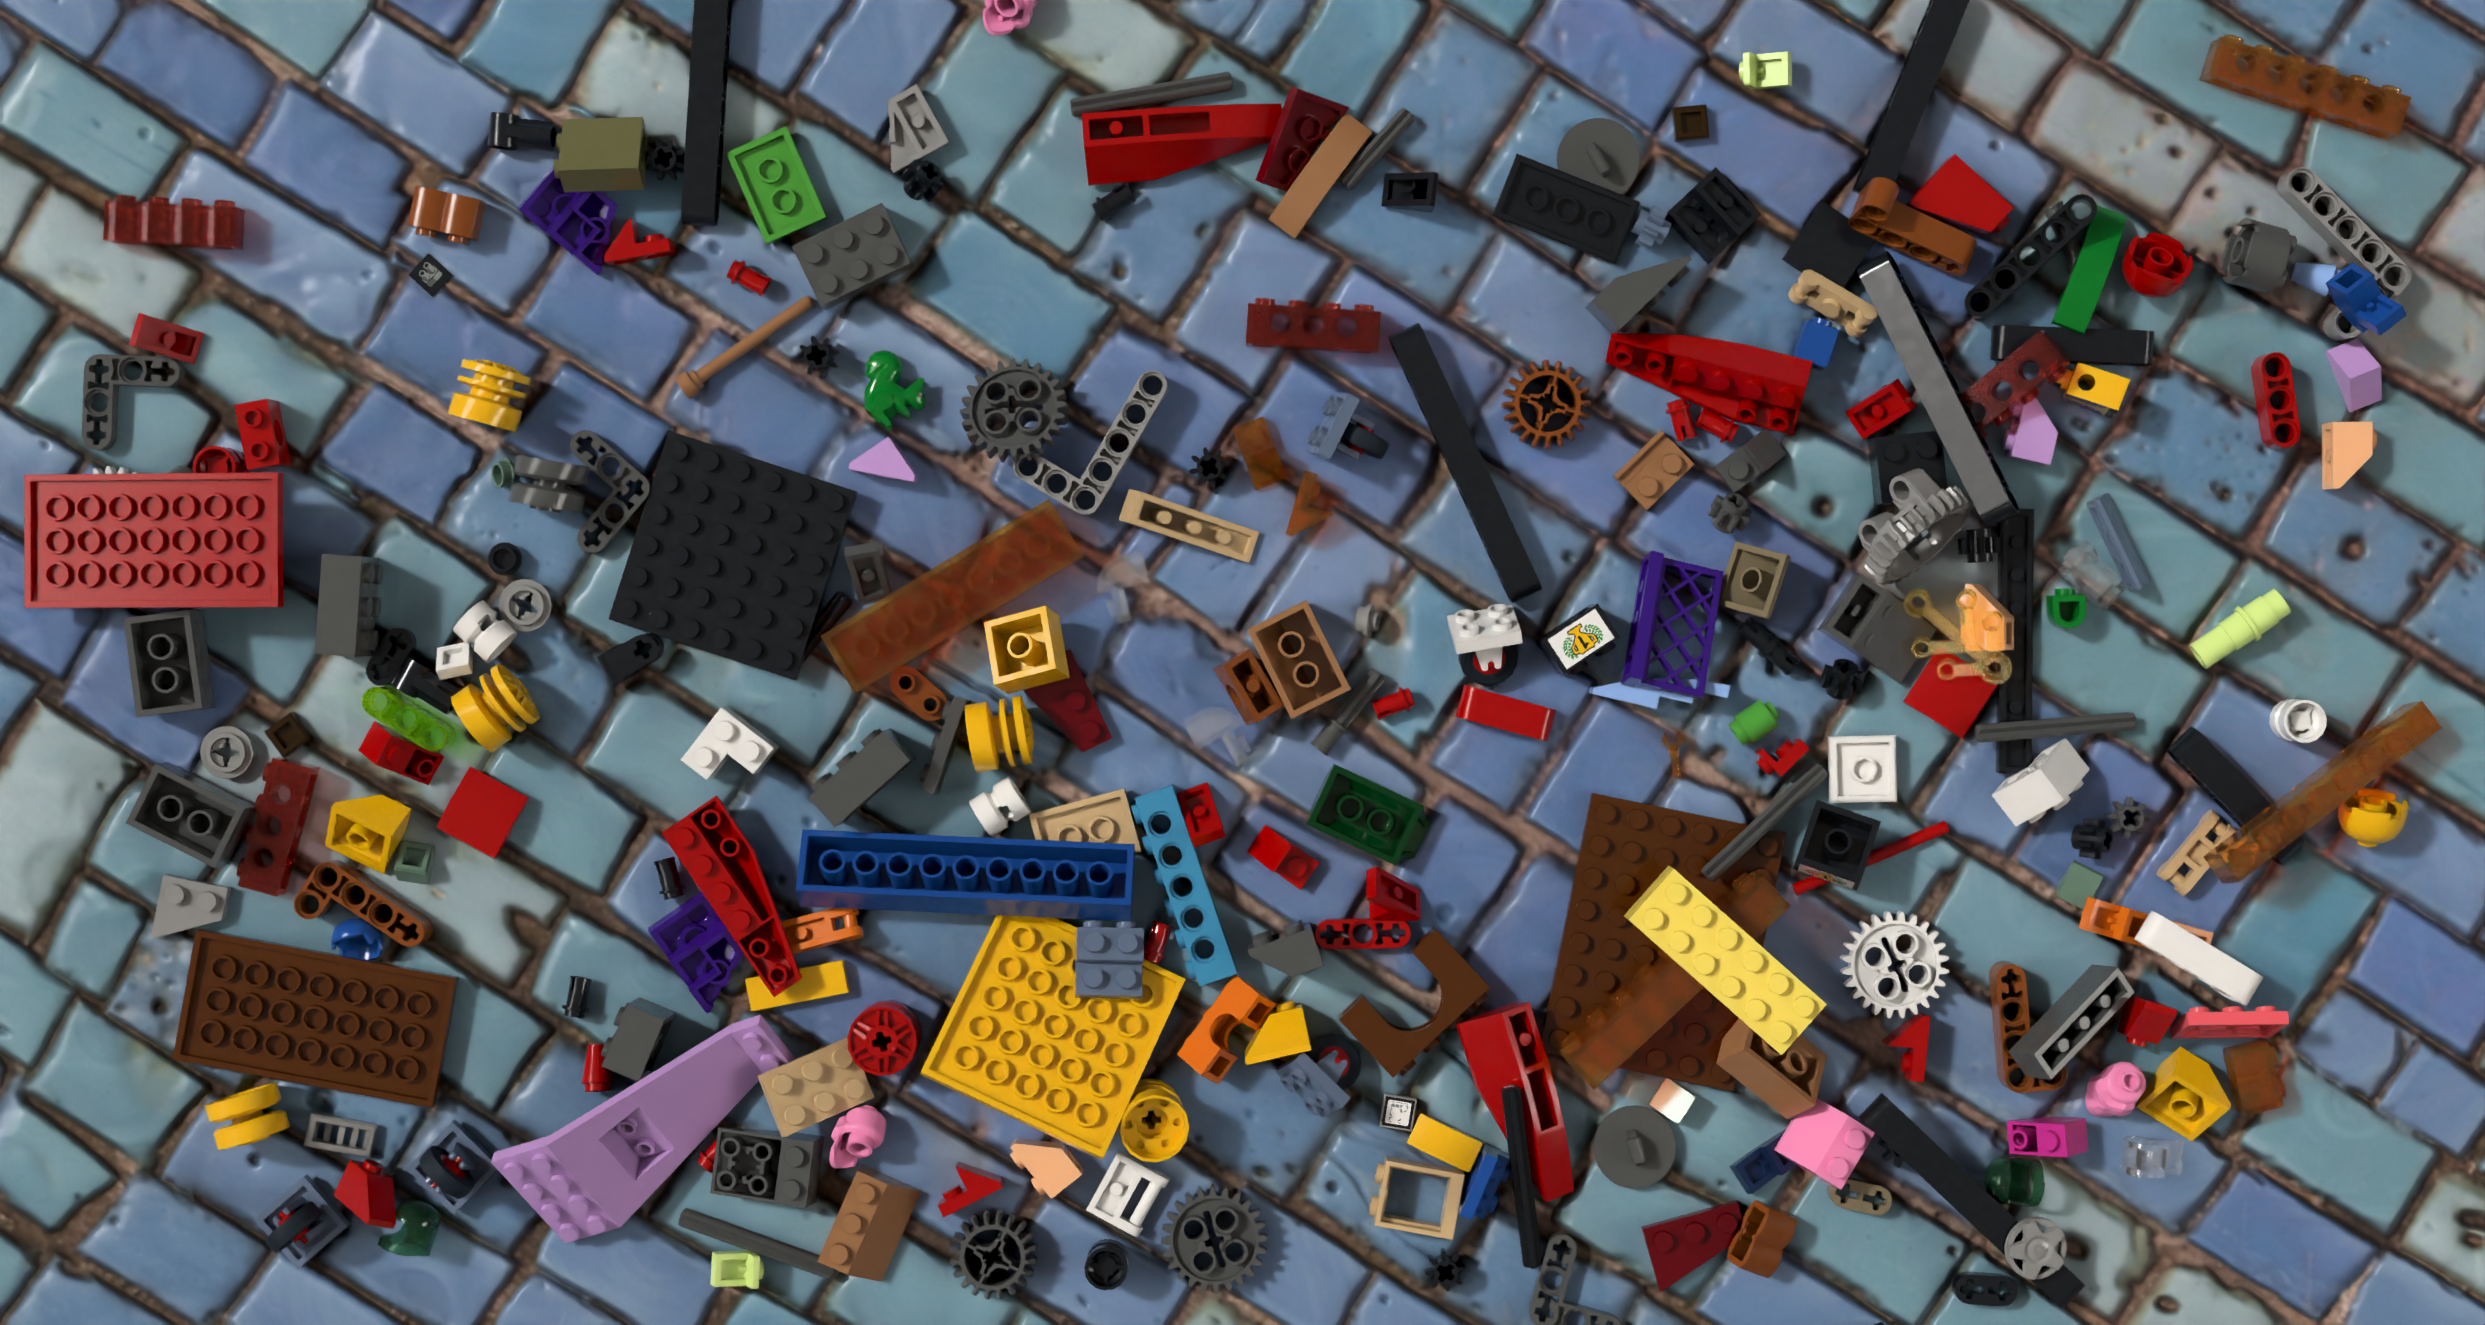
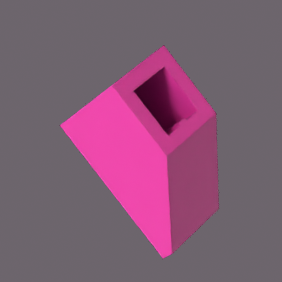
M2054 1116L2007 1121L2009 1154L2068 1158L2088 1151L2086 1118Z

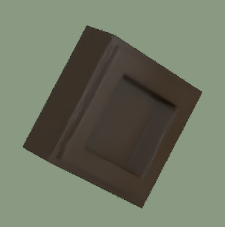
M1706 104L1672 108L1675 142L1709 138Z
M290 712L264 731L283 758L289 757L313 739L294 712Z

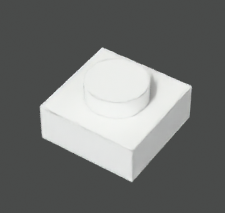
M463 642L437 648L436 672L440 680L473 673V649L470 643L466 644Z

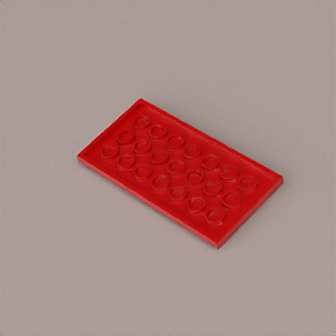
M283 473L24 475V608L284 607Z

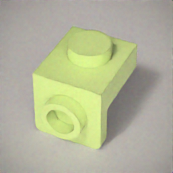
M1788 51L1765 54L1743 53V62L1739 64L1740 80L1744 83V86L1753 90L1791 87L1792 53Z
M748 1250L712 1252L710 1285L713 1287L747 1286L750 1289L759 1288V1280L763 1278L764 1274L763 1261L759 1255Z

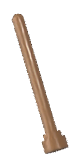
M810 296L801 298L696 372L694 370L688 373L686 371L682 372L674 378L688 399H692L701 393L699 389L704 386L703 382L811 309L814 305L813 298Z

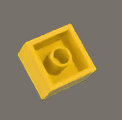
M1047 606L984 622L993 682L996 687L1010 694L1070 678L1060 617Z

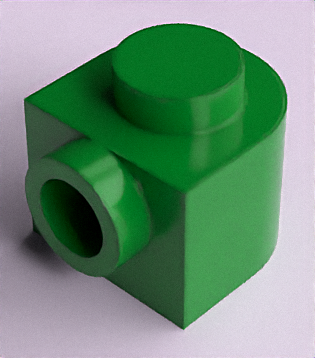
M2075 588L2055 589V595L2046 596V613L2050 623L2058 628H2075L2079 626L2086 616V595H2075Z

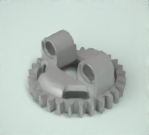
M1920 468L1894 477L1889 484V491L1893 498L1892 502L1899 508L1900 512L1895 516L1888 512L1881 513L1864 520L1858 528V535L1862 545L1869 552V558L1865 560V571L1877 583L1887 585L1893 584L1895 581L1900 582L1903 577H1909L1913 571H1918L1925 563L1928 564L1931 558L1937 556L1940 550L1946 548L1950 540L1955 539V534L1962 530V525L1967 523L1968 517L1971 515V501L1960 488L1949 486L1946 490L1941 489ZM1927 530L1929 532L1921 541H1919L1911 549H1909L1908 551L1905 550V548L1923 531Z

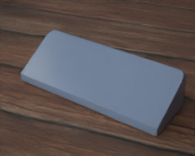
M2104 493L2086 502L2088 510L2127 590L2139 591L2150 582V577L2110 494Z

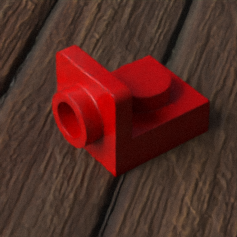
M1787 739L1775 751V754L1778 756L1775 760L1764 749L1758 748L1754 752L1760 758L1756 764L1767 775L1771 776L1775 773L1777 776L1782 777L1810 748L1801 739H1795L1793 742Z

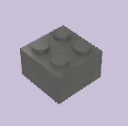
M641 997L631 1003L628 1002L625 1007L621 1006L614 1020V1025L618 1026L616 1033L612 1038L608 1037L601 1052V1056L605 1057L602 1067L635 1081H639L652 1072L676 1012Z

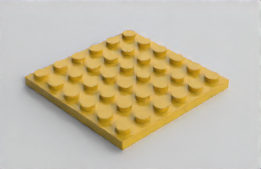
M996 915L920 1075L1102 1160L1185 982V978L1144 959L1142 963L1141 999L1075 998V932L1077 927L1057 918Z

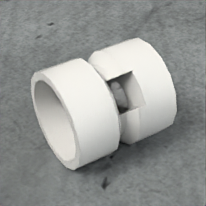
M482 600L463 615L453 628V632L466 644L473 643L474 651L486 663H489L511 644L517 635V631L505 620L498 621L496 619L497 612Z
M2286 699L2273 707L2270 713L2269 724L2272 732L2282 740L2310 743L2317 740L2324 733L2327 726V717L2322 707L2311 700Z
M1009 776L995 784L992 793L989 794L984 791L969 801L976 817L991 837L1008 828L1009 820L1017 822L1031 813L1029 805Z

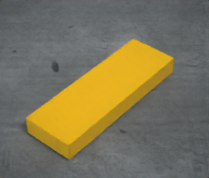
M844 960L799 968L802 979L776 997H773L760 976L746 978L745 982L751 1011L849 993Z

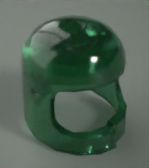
M2008 1156L1996 1157L1989 1162L1984 1176L1985 1190L1999 1204L2034 1208L2040 1204L2044 1194L2043 1166L2037 1159ZM2032 1166V1182L2034 1186L2031 1198L2028 1199L2027 1182L2029 1169Z
M417 1200L404 1201L395 1209L396 1219L403 1223L401 1229L396 1233L382 1234L378 1246L388 1252L402 1256H429L440 1226V1215L433 1206Z

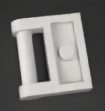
M1118 1150L1086 1211L1132 1236L1139 1237L1143 1230L1141 1225L1161 1188H1166L1170 1178ZM1143 1177L1150 1181L1130 1219L1121 1216Z

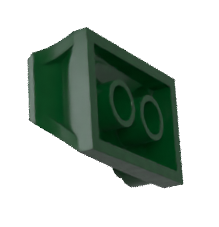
M1333 763L1312 804L1305 824L1396 866L1403 860L1415 858L1431 823L1425 815L1424 805Z

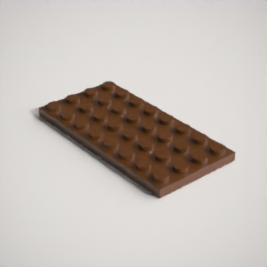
M197 929L172 1060L433 1108L437 1100L459 977Z

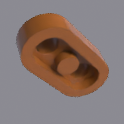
M911 666L900 667L892 673L890 677L892 692L918 716L927 721H935L942 717L948 698L925 675ZM904 676H908L912 680V685L909 689H904L900 684ZM929 698H933L937 702V707L933 711H929L925 707V702Z

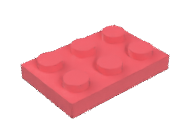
M2231 1006L2222 1008V1012H2210L2209 1007H2193L2170 1025L2171 1039L2270 1038L2289 1025L2288 1011H2276L2275 1006L2257 1007L2255 1011H2243V1007Z

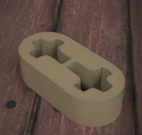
M1849 1177L1845 1184H1847V1188L1850 1191L1856 1192L1857 1195L1856 1197L1847 1195L1844 1197V1200H1841L1840 1196L1836 1193L1837 1188L1828 1186L1829 1198L1838 1207L1872 1215H1882L1892 1205L1890 1192L1878 1183ZM1876 1191H1879V1195L1884 1198L1883 1203H1877L1876 1207H1873L1869 1200L1863 1199L1864 1194L1875 1196Z

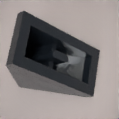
M1386 173L1381 206L1432 213L1435 207L1438 173Z

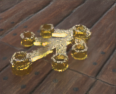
M1915 589L1907 594L1904 601V609L1907 614L1914 618L1925 617L1951 639L1930 641L1926 637H1918L1913 641L1911 647L1915 657L1923 659L1929 655L1967 653L1977 661L1957 664L1950 658L1943 659L1937 667V674L1941 679L1951 680L1954 677L1980 676L1985 682L1993 685L2002 684L2009 679L2012 673V662L2007 655L2001 652L2000 628L2003 623V617L1995 610L1987 611L1983 615L1982 626L1987 631V651L1976 643L1974 606L1977 602V595L1972 589H1962L1956 597V604L1960 608L1961 629L1932 605V598L1925 590ZM1964 594H1969L1973 598V602L1968 605L1963 604L1960 597ZM1922 597L1925 605L1916 607L1912 599ZM1989 616H1994L1998 619L1999 623L1996 626H1989L1986 623V619ZM1925 643L1928 646V651L1924 653L1918 652L1916 644ZM1992 662H1997L2001 665L2002 669L1999 672H1993L1990 670L1989 665ZM1948 664L1953 667L1954 671L1951 674H1944L1941 667Z

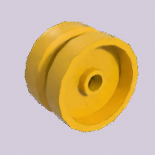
M277 1082L242 1091L204 1105L210 1122L218 1123L230 1119L232 1123L216 1129L213 1133L218 1150L238 1145H248L266 1139L271 1134L290 1127L286 1111L276 1109L263 1113L262 1110L277 1104L281 1100Z

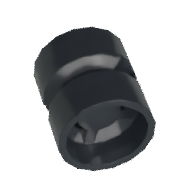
M1104 1239L1098 1241L1090 1248L1084 1269L1085 1276L1091 1285L1105 1291L1113 1290L1122 1284L1126 1278L1129 1265V1256L1125 1247L1116 1240Z

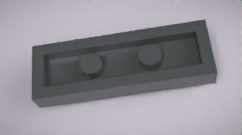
M954 696L952 702L947 701L941 719L945 720L942 732H936L930 750L934 751L930 764L926 763L921 772L920 782H923L922 791L933 795L940 793L965 722V705L971 704V700Z

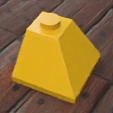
M382 794L335 802L331 807L325 847L385 874L407 830L411 808L398 800H392Z
M1294 1000L1276 1003L1275 1009L1271 1011L1245 1049L1246 1065L1312 1050L1302 1003L1295 1005Z
M2181 1046L2160 1064L2136 1104V1108L2191 1142L2231 1107V1103L2210 1065Z

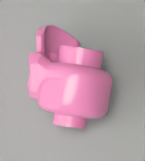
M984 0L986 8L983 9V23L986 31L991 35L999 36L1011 33L1014 28L1022 29L1030 24L1033 8L1039 0Z
M2121 1061L2107 1066L2099 1075L2092 1076L2087 1084L2085 1095L2088 1112L2096 1117L2113 1115L2121 1117L2132 1113L2135 1102L2139 1100L2146 1089V1079L2143 1072L2136 1065Z
M863 1105L848 1111L846 1116L838 1119L831 1134L834 1143L830 1150L829 1161L832 1167L838 1169L854 1167L858 1159L868 1157L872 1154L873 1149L882 1144L887 1123L885 1117L876 1108Z

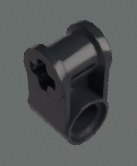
M652 633L641 634L599 655L597 659L612 685L616 686L662 657L664 643L658 635ZM650 643L652 648L648 651L649 653L642 654L640 649L644 647V644Z

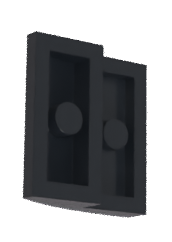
M1715 167L1668 211L1665 219L1672 223V227L1709 264L1761 215Z
M1821 201L1801 232L1796 236L1782 260L1801 273L1807 269L1813 270L1844 288L1875 240L1852 229L1848 223L1849 218L1824 201Z

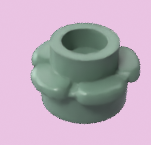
M510 458L494 462L492 466V480L497 488L510 490L511 485L520 480V476L513 472L514 463L512 464Z

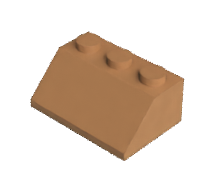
M1307 600L1247 629L1291 719L1351 690Z
M1738 1018L1722 1039L1716 1064L1783 1117L1789 1119L1816 1105L1827 1055L1801 1034L1783 1055H1780Z
M862 1164L855 1174L817 1262L846 1275L882 1282L922 1191Z

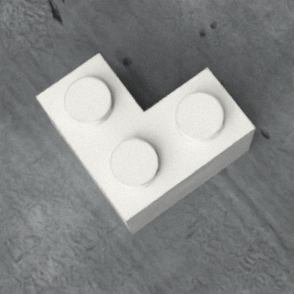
M726 706L719 709L681 758V761L706 780L713 779L729 757H732L752 774H756L762 770L779 746Z
M2064 738L2041 751L2027 768L2005 779L1992 794V797L2015 826L2027 820L2031 824L2043 817L2049 808L2052 807L2056 811L2066 805L2071 800L2069 794L2075 792L2084 784L2082 778L2090 769L2069 741Z

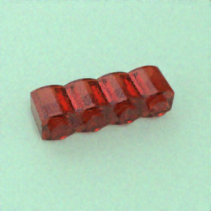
M115 195V200H105L103 240L116 244L243 250L245 210L235 207V202L227 200H215L214 206H203L202 200L182 198L181 204H169V198L148 197V202H136L135 196Z

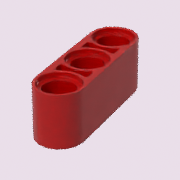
M2280 352L2259 356L2252 363L2251 376L2261 440L2270 449L2289 448L2298 442L2301 431L2291 364L2289 359ZM2268 360L2273 361L2276 365V373L2273 377L2269 376L2265 370V364ZM2273 393L2278 394L2281 398V406L2278 410L2274 409L2270 403V397ZM2278 425L2282 426L2286 431V438L2283 442H2279L2275 437V430Z
M1464 685L1455 717L1548 742L1556 710Z

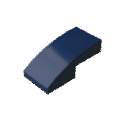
M1785 1130L1765 1141L1729 1166L1747 1194L1755 1193L1774 1177L1785 1174L1796 1165L1774 1150Z

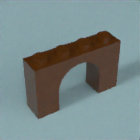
M1434 926L1410 948L1411 952L1437 979L1441 989L1439 1008L1428 1022L1413 1028L1396 1026L1386 1020L1363 994L1358 996L1338 1015L1339 1021L1392 1077H1395L1398 1073L1401 1076L1405 1075L1416 1064L1413 1059L1422 1050L1425 1053L1431 1051L1440 1042V1039L1437 1037L1446 1028L1451 1031L1457 1027L1456 1024L1464 1019L1462 1013L1468 1007L1476 1008L1488 997L1486 991L1490 987L1486 981Z

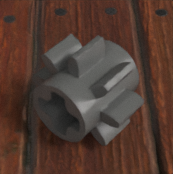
M1727 493L1725 498L1720 495L1715 497L1710 506L1711 510L1708 516L1713 517L1712 524L1717 530L1730 534L1735 528L1740 531L1744 530L1750 520L1749 516L1752 511L1747 509L1748 502L1743 496L1737 493Z
M2127 796L2124 804L2112 801L2114 806L2112 813L2105 814V817L2112 820L2113 825L2110 826V829L2113 832L2122 829V837L2129 838L2131 831L2143 834L2141 826L2144 822L2150 821V818L2145 817L2142 812L2146 805L2139 803L2133 806V797ZM2125 811L2132 812L2129 816L2132 821L2130 824L2123 822L2126 819Z

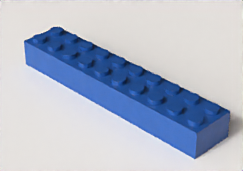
M802 829L796 894L799 906L1131 921L1135 844Z

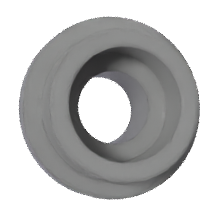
M1368 604L1366 607L1360 606L1358 608L1355 630L1357 633H1363L1364 637H1371L1373 631L1377 632L1379 629L1380 612H1375V606Z

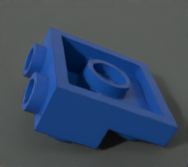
M1484 1144L1461 1196L1459 1215L1472 1220L1473 1216L1483 1220L1486 1212L1493 1213L1499 1199V1195L1495 1194L1499 1182L1506 1183L1511 1172V1167L1508 1163V1153Z

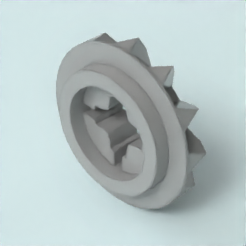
M520 579L510 583L503 590L499 599V612L502 619L512 628L521 632H530L541 628L550 618L553 606L549 591L539 582L530 579ZM532 595L531 605L538 611H526L520 617L522 607L514 599L526 600Z
M221 726L215 728L205 736L201 744L200 756L202 763L216 777L229 779L241 776L242 773L251 767V761L255 755L252 747L253 740L244 733V730L236 727ZM227 742L230 743L231 749L240 752L236 756H231L229 762L226 761L225 755L215 753V750L226 748Z

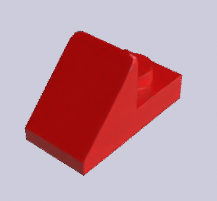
M630 218L605 253L604 260L608 265L615 266L676 255L674 241L664 238L663 234L645 236L644 242H640L637 222Z
M138 313L129 345L195 364L204 333Z
M1896 379L1848 409L1845 414L1861 438L1865 439L1916 407V404L1900 380Z
M1207 782L1176 793L1194 848L1226 837Z
M1266 824L1247 850L1250 855L1273 873L1276 872L1300 890L1319 864L1316 859Z
M1377 866L1366 870L1367 900L1369 901L1370 919L1387 921H1417L1421 919L1420 889Z
M1921 1012L1910 1017L1885 1037L1882 1042L1888 1046L1907 1048V1052H1902L1900 1070L1904 1072V1077L1909 1081L1924 1083L1930 1016Z
M958 1162L955 1167L965 1188L962 1189L960 1185H957L942 1193L944 1198L940 1200L938 1208L944 1218L1003 1188L1005 1181L1000 1175Z

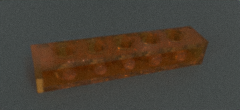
M2224 35V37H2219L2210 44L2199 78L2200 81L2385 140H2390L2400 134L2411 97L2401 94L2402 90L2397 87L2371 85L2368 78L2358 75H2351L2349 78L2338 74L2339 70L2331 66L2319 65L2315 67L2306 64L2307 60L2300 56L2287 55V57L2274 54L2275 49L2269 46L2256 45L2252 47L2243 44L2244 40L2234 35ZM2238 58H2242L2247 62V73H2243L2237 68L2236 62ZM2269 68H2274L2278 71L2280 75L2278 83L2270 80L2268 76ZM2301 78H2305L2310 82V93H2306L2301 89ZM2333 88L2341 91L2343 96L2341 103H2337L2332 98ZM2365 98L2373 102V113L2365 110L2363 105Z

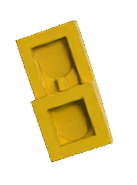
M1420 1113L1407 1141L1408 1144L1468 1173L1472 1172L1485 1144L1425 1113Z

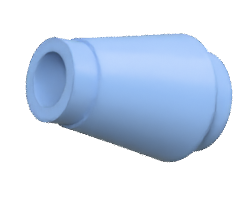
M2295 262L2289 281L2296 282V284L2326 297L2327 294L2331 295L2326 282L2342 270L2336 269V265Z

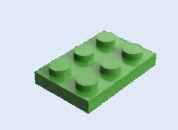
M787 126L726 152L767 245L828 219Z

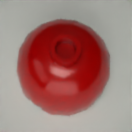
M2155 232L2148 233L2144 238H2139L2138 235L2130 242L2122 261L2123 277L2126 283L2140 295L2150 298H2165L2177 292L2185 283L2193 269V259L2191 255L2187 258L2182 252L2184 246L2168 235Z

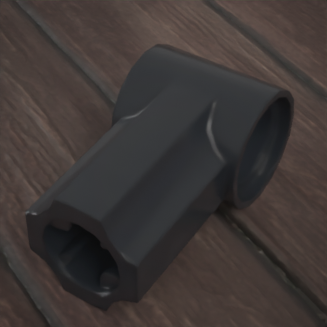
M491 112L488 147L510 151L523 148L553 152L557 137L556 123L521 119L520 116L514 114Z
M408 655L391 685L410 697L420 698L446 715L450 714L454 709L451 697L462 689L446 679L440 680L430 665L414 656Z

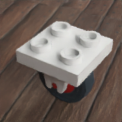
M1494 604L1487 609L1478 611L1464 609L1457 611L1454 615L1447 616L1456 653L1459 654L1460 666L1463 673L1472 682L1493 686L1504 682L1513 674L1518 662V651L1515 644H1521L1523 640L1512 605Z

